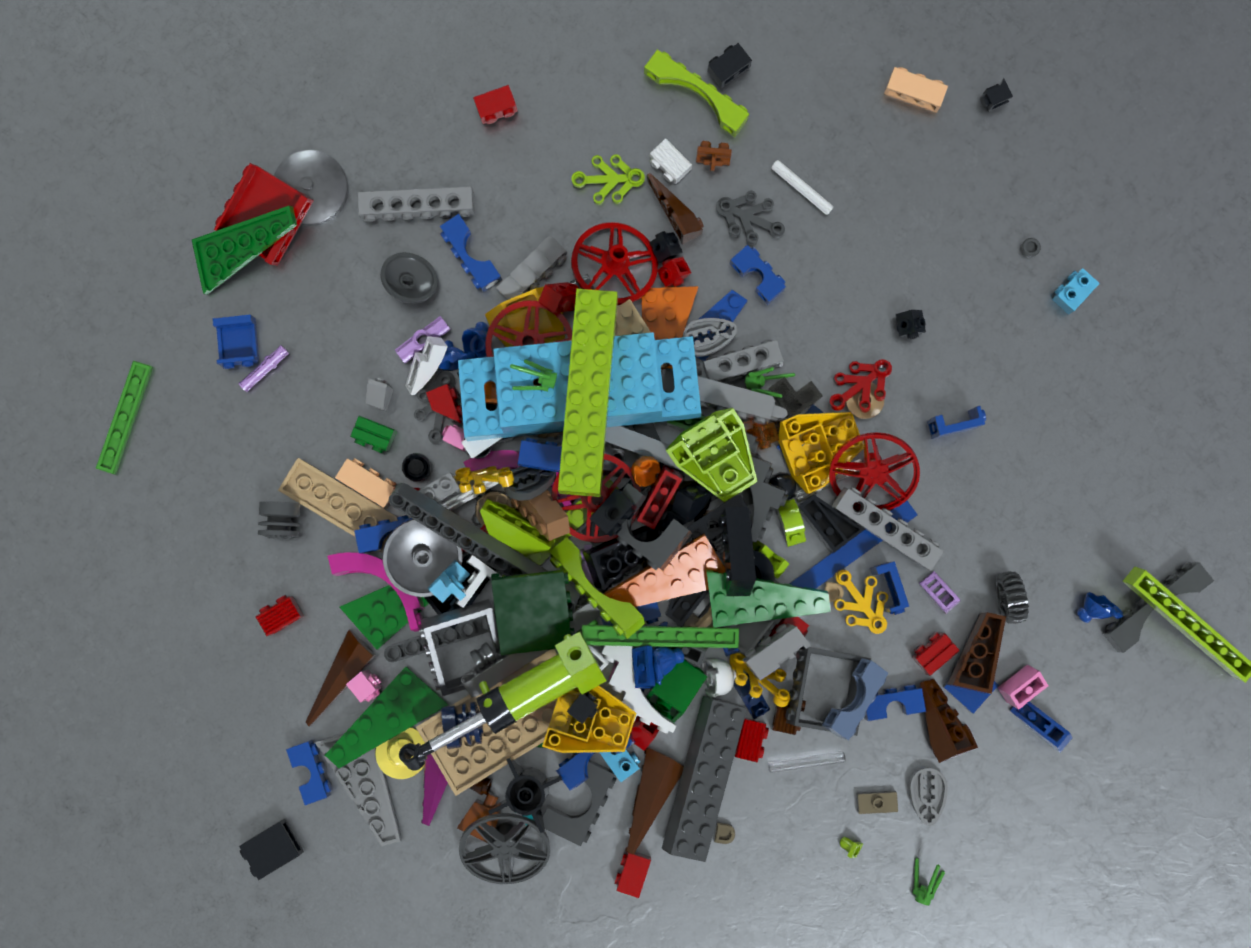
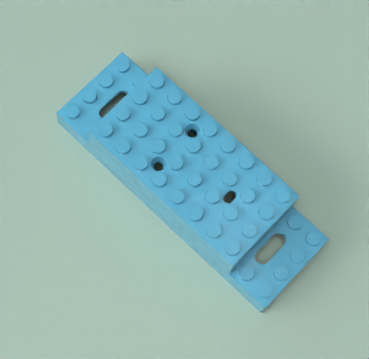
M654 332L615 336L607 427L701 418L693 336L661 340L654 339ZM572 341L495 348L494 357L458 360L464 438L467 441L563 432ZM527 359L544 368L553 370V372L557 373L554 389L549 388L548 392L543 390H513V386H534L533 381L539 379V377L512 369L510 365L513 364L541 372L524 363V360ZM664 363H669L673 368L675 389L671 393H666L663 390L661 366ZM488 381H493L496 384L497 408L494 411H489L486 408L484 386Z

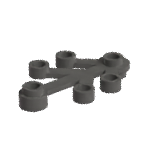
M750 190L746 195L733 200L729 197L720 198L716 204V209L720 215L726 217L731 236L737 237L741 233V227L736 224L733 214L740 217L747 235V242L751 245L756 244L758 241V234L753 231L751 223L769 230L773 238L777 239L783 236L785 227L781 222L771 223L754 215L762 211L772 210L774 206L772 199L766 198L763 203L742 210L737 206L747 202H755L757 195L754 191ZM752 194L754 199L750 200L747 196ZM765 202H770L771 207H766ZM727 203L729 208L724 209L722 205ZM776 226L780 227V228H781V231H780V232H776V231L774 230V227H776ZM737 228L739 232L733 233L732 229ZM753 235L756 237V240L751 241L749 237Z
M449 371L440 372L436 377V383L428 389L418 392V399L421 402L428 401V397L421 399L420 395L445 384L455 388L454 375ZM444 377H448L449 381L447 383H442ZM456 389V391H457V393H458V396H459V398H457V401H458L459 399H461V395H460V393L458 392V390ZM430 403L423 409L415 410L414 417L417 420H424L426 415L433 411ZM420 411L424 414L422 418L417 417V413ZM437 412L434 428L428 435L430 442L435 445L441 444L444 437L441 431L444 415ZM452 419V423L457 425L458 427L463 425V423L456 424L455 421ZM434 433L439 434V438L437 440L433 439Z

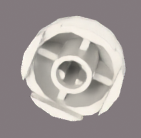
M705 659L706 662L702 663L701 670L708 676L704 681L708 689H705L706 694L710 698L726 695L734 685L736 678L735 670L723 659Z

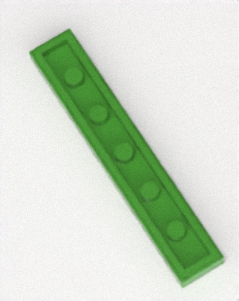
M133 360L96 469L116 475L153 369L152 366Z

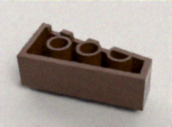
M989 612L980 613L947 685L992 694L1006 616Z

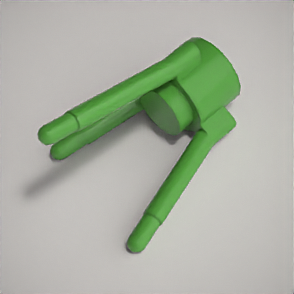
M527 359L524 360V363L541 372L513 364L510 365L512 369L538 376V383L542 384L541 386H513V390H543L548 392L549 388L554 389L557 373L553 372V370L544 368Z
M770 367L757 372H749L746 375L745 384L751 391L782 398V394L760 388L765 385V380L794 377L795 373L763 376L762 374L774 370V367Z
M919 858L915 859L914 888L912 893L916 895L915 901L929 906L931 900H933L935 892L945 874V871H941L936 880L940 869L939 864L936 865L929 885H921L919 888Z

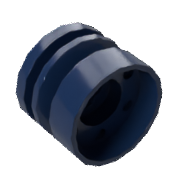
M466 703L462 704V713L458 714L455 705L442 707L443 732L480 713L477 703H470L471 712H468ZM483 725L447 744V748L461 747L463 737H466L469 746L472 745V736H475L477 744H482Z

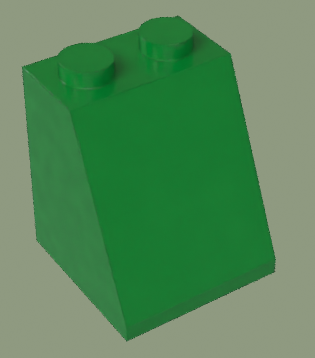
M684 659L683 663H676L673 670L663 677L661 685L655 681L656 686H653L645 697L661 715L675 723L685 713L708 676L700 668L692 666Z

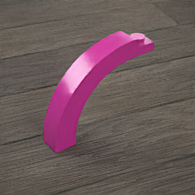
M513 450L491 451L485 458H470L463 462L471 471L490 466H496L497 470L504 467H510V469L522 467L518 466L520 451ZM559 491L557 494L559 499L571 496L569 494H560ZM575 500L565 501L562 503L564 506L573 505L572 502H574Z
M353 552L327 556L331 572L335 576L350 573H366L378 576L386 581L397 592L404 605L410 630L416 632L422 628L420 620H423V617L418 611L425 609L421 597L408 595L396 588L386 575L383 560L368 554Z

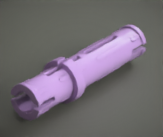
M280 345L269 356H265V360L238 384L243 390L248 392L269 371L278 367L277 364L289 355V352Z

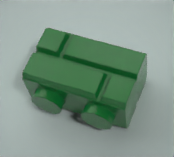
M358 416L350 437L355 439L354 443L364 447L366 444L373 446L372 450L383 453V451H390L397 431Z

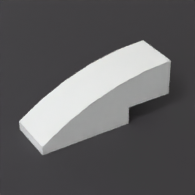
M427 336L423 352H415L405 385L411 395H415L426 385L444 358L448 346L442 338Z

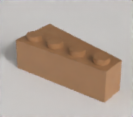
M548 489L530 500L520 501L511 498L513 508L517 509L522 517L526 518L531 526L538 529L539 533L544 535L549 541L570 533L568 515L556 500L553 501Z

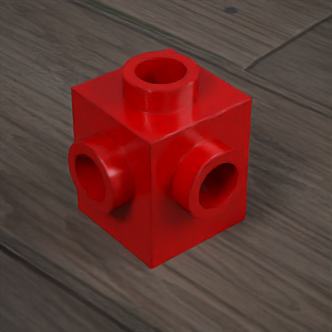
M684 257L670 258L662 263L663 266L657 270L665 287L672 285L677 287L683 284V279L692 273Z

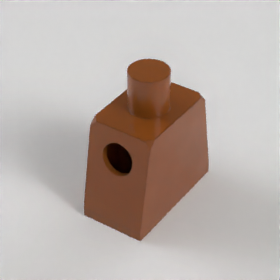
M488 793L484 802L476 799L457 829L464 832L474 821L491 815L488 811L495 806L499 797ZM499 810V811H497V812H495V813H492V814L501 813V810ZM499 819L488 821L486 824L496 829ZM476 829L470 833V835L488 843Z

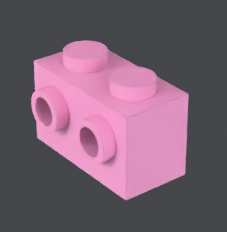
M1026 665L1000 685L998 689L1005 701L1019 710L1046 689L1048 684L1039 670Z
M369 669L361 671L346 684L360 702L374 700L381 694L379 690L383 688L380 684L382 683L381 679L375 673L372 674Z

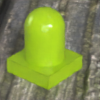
M847 837L840 840V846L849 852L847 856L849 858H857L863 843L854 842Z

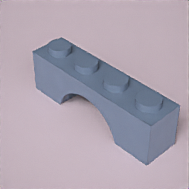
M862 658L852 674L857 686L854 700L845 708H832L822 725L838 737L849 741L855 734L859 722L865 717L869 705L874 702L878 690L884 685L888 672L872 660Z

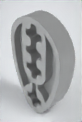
M698 319L686 326L683 337L693 336V339H695L699 333L702 336H706L707 331H710L712 334L715 333L713 340L705 338L703 343L700 340H696L694 343L695 356L704 357L728 345L737 334V326L735 323L725 319ZM726 326H729L730 329H734L731 332V335H728V333L719 332H723L726 329Z
M931 767L917 769L909 780V795L912 806L921 822L928 826L934 825L941 816L946 804L948 784L944 775ZM927 771L933 775V778H929V783L933 785V788H929V793L933 795L929 801L923 797L927 794V789L923 788L924 785H927V779L923 778V775H927ZM928 806L929 812L933 814V817L929 819L930 821L924 817L927 814Z

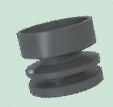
M259 502V515L267 517V521L258 522V525L267 526V530H258V535L271 539L299 537L298 531H290L291 527H300L299 523L291 522V518L300 516L301 504Z

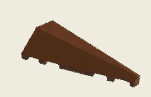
M351 629L348 630L307 717L306 724L309 727L347 688L346 684L359 674L376 656Z
M646 748L644 751L646 755L644 765L641 766L642 776L637 787L632 812L634 817L632 827L629 828L628 847L625 848V851L632 855L636 852L681 777L684 766L672 758L650 748Z

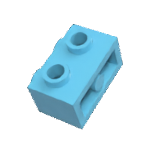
M1083 268L1078 272L1074 270L1067 277L1069 281L1065 286L1061 284L1054 291L1056 295L1052 300L1068 315L1074 312L1100 284Z
M628 749L621 754L599 752L620 782L640 769L638 764L640 763L639 758L634 752L631 754Z

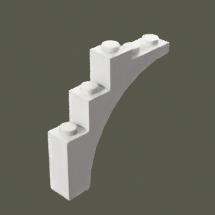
M605 646L602 654L605 655L604 659L612 663L615 660L619 662L609 684L612 685L611 689L616 692H626L621 702L637 713L636 717L639 716L641 722L648 725L652 722L658 725V730L666 734L669 731L673 733L676 724L661 715L650 704L642 693L641 688H635L632 646Z

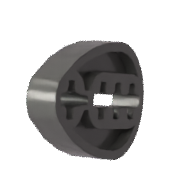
M528 467L511 470L514 476L513 485L504 487V490L509 497L515 500L525 501L533 499L553 484L556 479V472Z

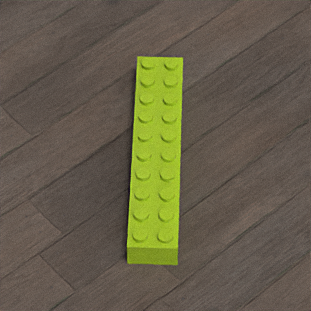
M576 290L558 484L560 494L601 497L618 294L615 291Z

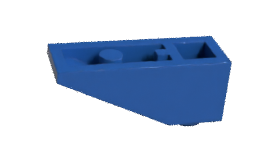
M1031 702L1026 703L1019 710L1015 707L1010 710L1011 713L1060 753L1072 739L1069 731Z

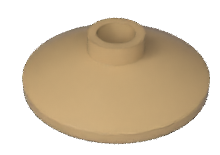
M871 382L869 399L871 409L868 412L864 413L859 409L863 389L846 401L848 410L854 416L861 419H870L881 412L884 400L877 401L874 398V391L877 389V385ZM879 392L876 395L881 397L883 393ZM862 404V407H863V408H867L868 405H867V404H866V405H863V404Z

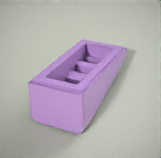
M935 571L919 583L945 614L960 603L959 597ZM936 579L937 582L928 588L927 585ZM941 585L942 588L934 594L932 591ZM946 591L948 594L939 600L938 597ZM951 597L953 600L945 606L943 603Z

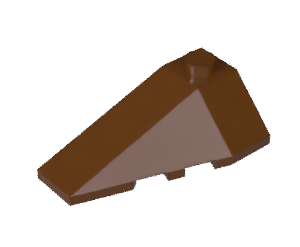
M651 173L647 174V181L681 244L683 245L702 235L704 225L700 217L696 218L695 214Z
M935 679L921 682L920 686L923 691L926 708L925 715L930 744L938 762H944L978 748L967 724L963 725L958 719L959 713L957 710H952L948 705V698Z

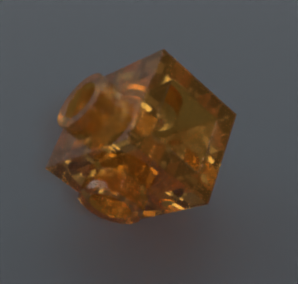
M774 422L765 424L753 423V428L746 430L748 433L758 436L757 441L759 442L758 447H760V450L769 448L771 443L779 441Z

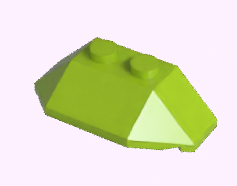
M487 499L480 510L488 534L517 552L529 554L547 551L555 540L549 541L544 535L539 533L538 529L531 526L530 522L523 518L520 512L506 504Z

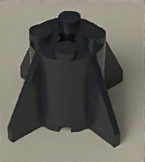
M511 757L507 758L506 760L514 778L507 787L506 799L488 812L492 814L509 806L515 813L524 816L532 815L540 833L545 831L541 807L549 795L550 786L561 781L563 778L561 775L546 778L540 770L530 768L524 770Z

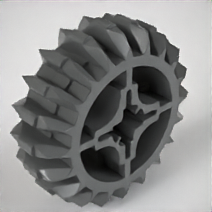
M1008 571L998 574L995 590L1001 615L1006 616L1008 624H1018L1026 621L1029 605L1023 580L1017 572Z

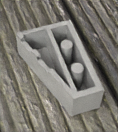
M785 623L780 625L775 630L776 633L773 636L765 637L760 642L761 645L758 648H752L745 654L746 657L743 659V662L758 680L761 681L777 670L786 659L794 658L796 656L795 652L804 646L807 649L811 646L797 626L785 625Z

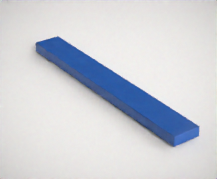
M908 501L890 510L893 513L892 518L896 520L900 518L907 523L918 515ZM890 522L885 525L886 532L892 529ZM865 529L835 553L829 554L789 584L796 587L816 589L833 577L838 570L844 569L883 540Z

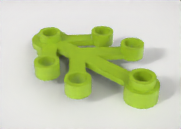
M617 154L611 156L610 163L613 167H619L625 174H617L603 161L601 156L595 155L591 160L592 166L601 169L606 175L586 176L583 172L577 171L571 177L572 184L576 188H582L585 184L607 183L599 192L593 195V201L597 205L603 204L605 196L618 183L626 182L619 191H615L612 194V201L615 204H620L623 201V196L632 187H639L645 181V175L642 170L638 168L631 169ZM614 158H618L619 162L613 163L612 160ZM599 159L601 162L600 164H595L594 160ZM638 176L639 180L634 181L632 180V177ZM581 178L583 182L578 184L576 180ZM620 195L621 199L615 200L614 196ZM596 196H601L602 200L597 201L595 198Z

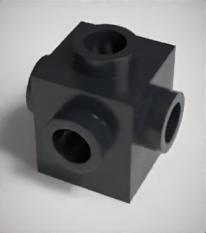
M662 231L655 235L656 238L649 242L658 263L670 258L674 259L683 253L674 232L666 233Z
M911 309L896 314L897 331L900 337H907L910 340L919 338V334L926 333V322L923 318L922 310Z

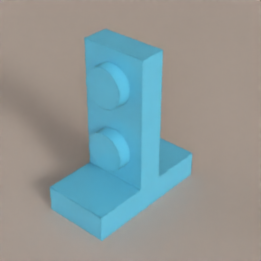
M454 560L428 587V590L442 603L451 594H454L461 601L466 596L463 591L465 587L461 583L470 574Z

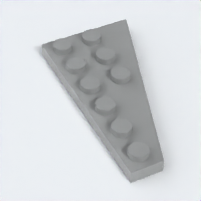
M343 734L317 741L315 744L325 756ZM376 748L340 769L325 756L324 758L327 763L331 765L336 773V777L351 800L358 807V811L367 821L369 828L381 847L400 842L402 839L385 773L379 768L376 761Z

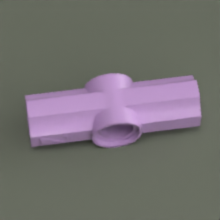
M439 316L422 330L416 331L410 339L396 348L395 351L402 361L407 363L414 357L415 352L420 353L423 351L425 343H418V339L421 336L440 338L451 329L442 317Z

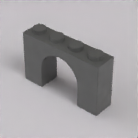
M629 483L621 491L623 495L637 506L635 511L639 509L647 498ZM615 509V510L612 511V513H611V518H612V519H615V518L618 517V515H619V510H618V509ZM631 518L630 520L626 519L622 524L623 527L617 534V540L625 546L627 544L631 545L634 548L632 552L638 557H646L649 560L647 564L653 569L657 570L659 568L664 571L692 535V532L673 519L659 538L651 542H641L632 533Z
M572 753L569 760H571L576 755ZM589 760L587 767L589 778L584 781L591 789L593 796L590 807L582 814L569 815L548 805L542 816L546 830L579 846L583 842L587 843L591 832L588 830L591 824H596L600 815L597 811L600 806L604 807L608 796L605 794L608 788H613L617 779L614 777L615 774L612 770Z

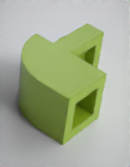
M794 499L788 500L784 507L780 506L777 509V514L783 527L786 544L789 547L806 542L804 533L805 527L799 508Z
M760 541L753 542V550L761 552L770 560L774 568L775 578L778 579L785 572L789 563Z

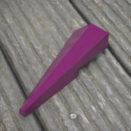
M431 754L425 760L423 784L424 800L422 802L423 819L421 823L430 826L448 783Z

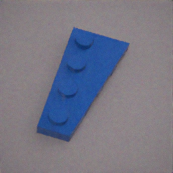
M731 290L699 319L719 318L734 322L748 300L734 290ZM726 326V329L723 332L719 333H726L729 329V326ZM707 331L706 336H702L699 333L698 337L693 339L695 343L696 340H700L703 343L705 338L713 340L715 333L712 334L710 331ZM710 355L704 357H695L703 362L706 361V359L709 358Z

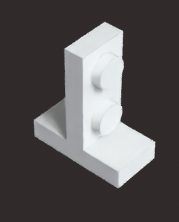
M473 555L466 562L477 569L478 573L473 572L467 582L470 584L466 589H463L466 596L461 601L459 599L456 601V604L464 608L486 577L491 580V574L496 573Z

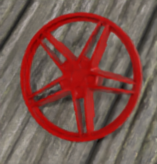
M609 222L595 225L579 237L572 252L571 268L574 278L581 289L593 290L591 287L603 272L607 276L594 290H599L613 275H616L631 295L618 298L617 305H621L629 299L632 302L639 300L651 289L657 276L658 261L653 253L650 241L640 231L626 224ZM611 228L608 251L582 244L591 234L599 230ZM614 228L617 229L616 245H613ZM622 230L638 237L645 244L648 251L628 252L626 247L623 246ZM578 254L602 265L589 285L585 283L579 272ZM591 254H594V255H597V256H601V259L598 258V257H595V256H593V255H591ZM649 255L651 256L650 258L639 259V260H635V261H631V262H630V260H629V259L639 258V257H645V256H649ZM652 261L650 279L644 288L640 290L636 284L637 281L628 267ZM623 275L626 276L627 280L629 281L630 285L632 286L636 294H634L633 291L630 289L629 285L622 277Z
M539 301L517 302L503 309L492 321L486 336L487 357H493V335L511 345L524 346L544 344V339L567 335L568 338L554 342L572 341L573 332L562 313H554ZM528 307L523 332L498 325L500 320L511 311ZM532 307H535L534 330L529 329ZM539 308L554 314L561 321L566 331L539 334ZM495 328L517 336L516 340L513 341L494 332Z
M873 432L858 435L848 440L836 451L830 464L829 478L831 487L837 497L841 490L836 482L835 473L860 477L861 479L856 489L861 492L864 485H868L862 494L864 499L873 486L878 484L896 499L886 504L876 505V507L880 510L882 508L892 510L906 502L916 490L920 478V467L915 452L905 441L890 434ZM867 439L872 440L874 450L872 453L868 452ZM875 439L892 441L901 446L906 453L897 454L882 460ZM864 440L863 463L838 462L841 455L850 446ZM912 462L914 468L913 478L910 486L904 492L889 473ZM887 481L901 496L899 497L884 483ZM859 501L853 504V509H860Z
M604 454V460L611 461L618 466L602 480L601 497L572 495L557 500L559 473L552 487L551 497L553 501L556 500L558 503L581 498V504L562 506L563 510L587 508L586 535L575 531L571 527L569 533L583 541L597 543L618 537L617 534L597 536L599 527L596 524L594 536H590L591 512L595 513L626 473L630 477L634 488L641 492L640 486L635 483L629 466L609 454ZM620 468L624 470L609 488L604 485ZM638 509V510L636 511V513L634 514V516H633V518H632V521H631V525H632L633 522L635 521V519H636V517H637V515H638V513H639V509Z

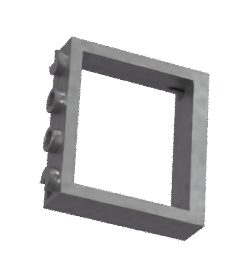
M489 599L420 620L422 628L419 629L422 640L426 639L427 645H424L426 656H430L432 662L428 663L431 674L435 673L436 679H433L436 691H441L442 697L465 690L466 688L461 682L462 677L444 682L431 632L485 615L494 653H498L500 651L497 622Z

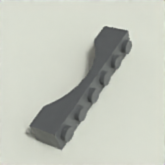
M1188 562L1181 567V572L1166 579L1167 583L1163 586L1176 596L1184 593H1200L1214 580L1200 562ZM1143 599L1136 603L1137 607L1133 610L1129 609L1124 612L1122 619L1118 622L1110 623L1106 627L1107 630L1103 633L1117 652H1126L1140 639L1143 625L1154 610Z

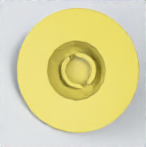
M409 728L376 747L375 757L377 764L389 777L407 779L415 776L423 769L422 767L419 770L412 771L399 758V751L404 745L409 743L414 745L420 743L422 745L425 743L416 729Z

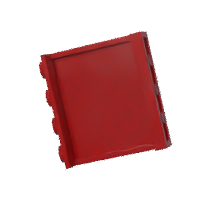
M250 163L244 168L243 177L240 182L235 185L231 199L226 201L224 205L225 210L217 218L214 230L217 231L280 208L292 206L297 226L259 254V256L265 259V262L278 266L314 200L258 165Z

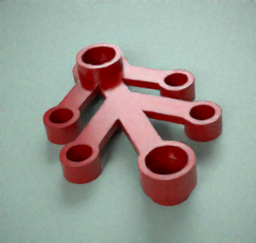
M881 359L876 361L875 364H863L857 361L850 363L849 370L852 374H858L860 371L871 372L867 376L837 373L834 377L837 385L841 386L845 383L856 384L842 395H832L830 407L836 411L842 410L845 407V402L863 389L859 409L861 412H868L871 409L869 401L871 382L877 378V389L874 391V398L877 401H883L886 397V391L884 390L885 378L892 372V365L887 360ZM853 366L859 367L857 370L852 369ZM880 368L886 369L884 372L879 371ZM838 377L844 378L842 381L837 380ZM881 392L883 396L879 397L876 394ZM835 402H840L841 405H840V406H835L834 403H835ZM862 404H867L868 407L863 408Z

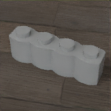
M550 235L496 287L497 291L506 300L538 288L540 285L538 282L543 278L547 279L553 273V267L564 263L567 259V251Z

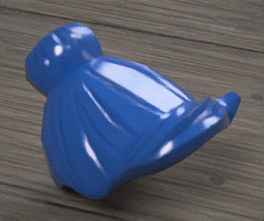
M478 322L475 328H469L463 332L462 342L465 353H475L478 358L487 357L486 336L489 326L485 322Z
M447 340L445 344L448 347L439 368L448 371L459 369L458 360L475 359L478 357L475 353H465L461 349L454 347L453 342Z
M1091 592L1086 594L1084 607L1077 611L1078 617L1084 623H1089L1091 619H1104L1112 616L1120 619L1123 617L1122 611L1109 601L1106 596H1096Z
M656 647V650L653 651L655 681L659 685H661L663 677L673 670L676 663L684 662V653L680 648L672 650L668 647Z

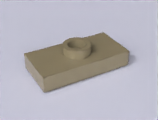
M896 791L857 793L859 814L898 812Z

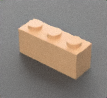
M894 67L884 94L937 113L948 86L940 80H930L923 74H913L903 67Z
M347 458L335 478L387 509L390 505L389 496L393 492L396 483L388 478L385 480L379 477L380 473L372 468L369 471L363 468L364 463L356 458L353 460Z

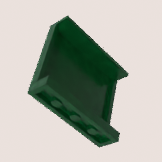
M560 566V570L505 577H500L499 573L491 574L501 655L556 649L555 645L564 641L565 635L570 634L573 636L575 634L574 628H570V621H573L572 609L568 610L567 603H571L570 591H566L565 584H569L568 572H564L563 566Z

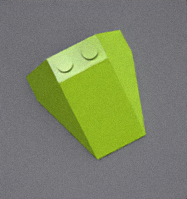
M733 407L710 414L680 433L666 448L667 453L679 469L723 502L758 482L745 427Z

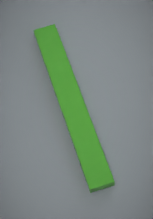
M582 625V637L587 645L739 648V628L642 626L626 639L623 634L619 636L613 629L614 625Z

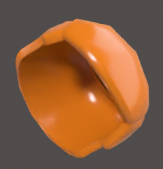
M641 456L631 466L632 477L640 487L654 484L657 473H660L659 462L652 456Z

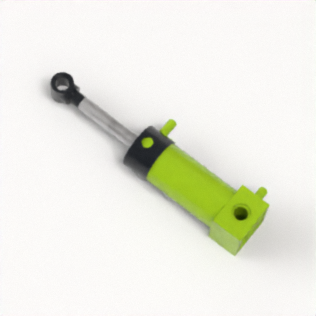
M578 632L573 636L567 634L564 636V641L555 645L559 654L502 686H498L490 691L486 681L480 682L479 687L483 695L476 698L480 713L422 745L420 743L404 745L399 751V758L408 769L412 771L419 770L425 764L429 754L485 723L496 734L516 723L517 720L575 688H578L580 693L584 694L607 680L581 633Z

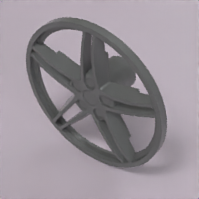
M497 813L484 816L471 823L465 829L459 842V856L464 867L477 878L495 884H514L526 881L542 871L550 857V841L545 831L540 833L535 821L517 814ZM497 819L520 821L518 825L514 826L503 823L496 829L486 824L488 821ZM530 827L534 828L541 836L544 843V851L535 849L534 846L519 843ZM476 829L489 844L476 848L475 851L466 854V840L470 833ZM513 857L539 862L529 871L512 876ZM498 858L501 876L485 873L473 864ZM503 861H509V876L504 874Z

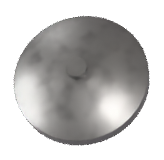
M315 150L294 153L278 166L274 174L275 177L314 200L301 225L314 226L328 222L342 210L346 202L348 181L345 172L339 163L326 153Z
M414 519L402 523L393 530L383 550V565L391 583L400 591L416 597L433 596L428 587L454 560L462 565V550L460 547Z

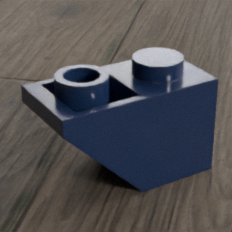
M747 673L748 680L746 685L740 686L734 681L733 686L755 720L768 712L770 708L762 694L759 698H754L749 694L751 687L749 674Z

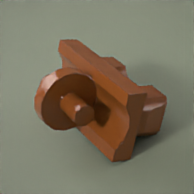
M702 141L697 149L696 163L710 165V171H714L715 166H730L732 149H729L728 143L721 142L718 148H711L709 141Z

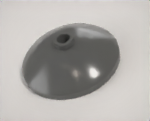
M407 252L394 254L385 260L381 268L380 278L383 287L392 297L405 303L426 301L433 295L437 287V275L434 268L419 255Z

